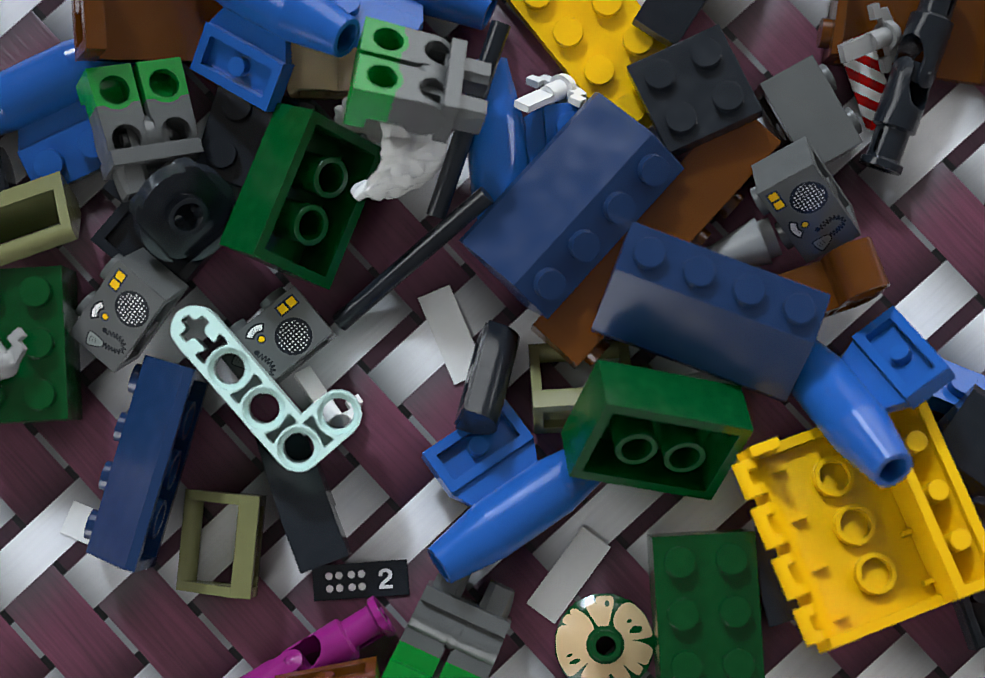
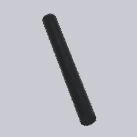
M496 20L491 21L478 59L479 61L492 64L489 84L484 98L466 94V96L482 100L487 99L511 28L510 25ZM454 130L426 214L440 219H444L447 216L474 134Z
M482 187L477 189L332 316L337 326L346 331L493 204L494 201L489 193Z

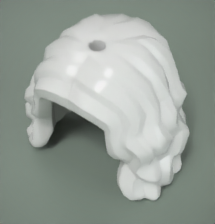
M347 97L342 100V105H337L334 108V121L354 133H363L365 139L382 145L380 152L382 159L377 170L368 180L355 183L351 188L350 192L357 201L367 197L375 201H381L384 198L387 200L399 198L410 190L421 188L427 181L433 179L438 170L441 169L448 143L433 141L432 134L426 136L416 135L408 132L402 126L366 119L364 128L343 124Z

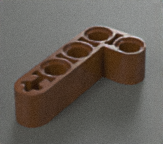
M871 237L848 242L831 250L820 261L779 274L781 277L830 294L831 297L824 318L865 304L876 298L890 286Z

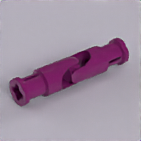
M373 595L367 599V606L342 621L338 618L334 619L287 648L281 655L264 662L240 678H274L275 675L353 661L360 657L359 651L383 636L390 639L396 635V630L382 605ZM313 652H320L316 663L311 665L305 656Z

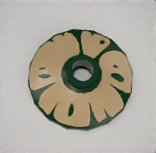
M613 593L591 594L575 601L561 616L555 632V655L563 673L568 678H641L648 670L654 654L653 630L646 614L631 600ZM603 636H609L614 639L615 647L609 654H601L596 650V642Z

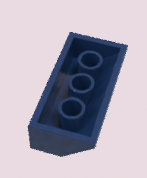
M594 92L459 241L526 308L548 319L624 236L632 221L636 222L684 170V167L650 130L601 93Z
M632 221L624 237L590 331L785 403L815 344L831 295Z
M147 355L144 357L143 364L137 363L134 366L128 384V392L133 393L128 413L122 412L114 429L113 440L119 442L113 461L108 460L105 463L99 479V489L104 491L99 510L93 509L85 525L84 538L89 539L86 553L132 573L155 566L209 386L208 380L199 370Z

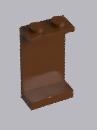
M71 0L75 61L142 62L181 57L182 63H192L205 23L210 22L223 6L215 0Z
M830 0L828 18L821 19L817 33V48L824 49L822 64L845 67L844 63L840 62L837 45L874 30L878 22L877 19H869L867 5L879 2L880 8L888 7L894 22L900 26L903 35L910 12L917 10L920 0ZM958 0L951 18L954 27L935 80L985 87V0ZM882 48L876 50L879 58L884 57ZM922 51L914 59V61L922 63L924 58V51Z

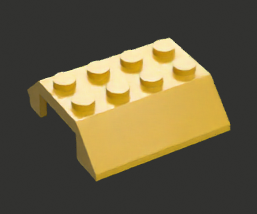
M924 401L913 410L910 407L888 413L913 459V466L909 474L901 482L890 487H880L839 454L817 427L779 441L777 436L750 446L745 451L736 454L739 462L731 467L745 500L755 499L758 507L750 510L766 550L775 548L779 557L771 560L782 589L788 601L796 598L800 608L792 611L806 646L816 644L820 654L985 589V530L927 401Z

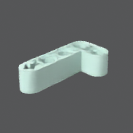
M198 305L186 306L173 317L170 328L171 336L176 345L275 459L287 470L301 472L312 468L359 426L362 417L361 405L356 396L343 389L330 390L304 412H301L227 325L211 309ZM190 316L195 320H201L204 317L208 320L209 324L204 328V331L213 343L218 342L221 336L228 342L227 345L214 350L206 362L200 356L201 352L209 350L205 343L199 338L188 340L184 335L190 329L186 323ZM227 353L238 355L245 364L244 376L237 383L225 382L217 373L218 361ZM268 393L277 399L280 411L276 419L263 422L253 416L251 402L257 394ZM332 399H344L351 404L354 414L349 424L343 427H335L325 420L323 410L325 405ZM299 432L309 436L314 444L312 455L300 461L290 458L284 447L286 438L293 433Z

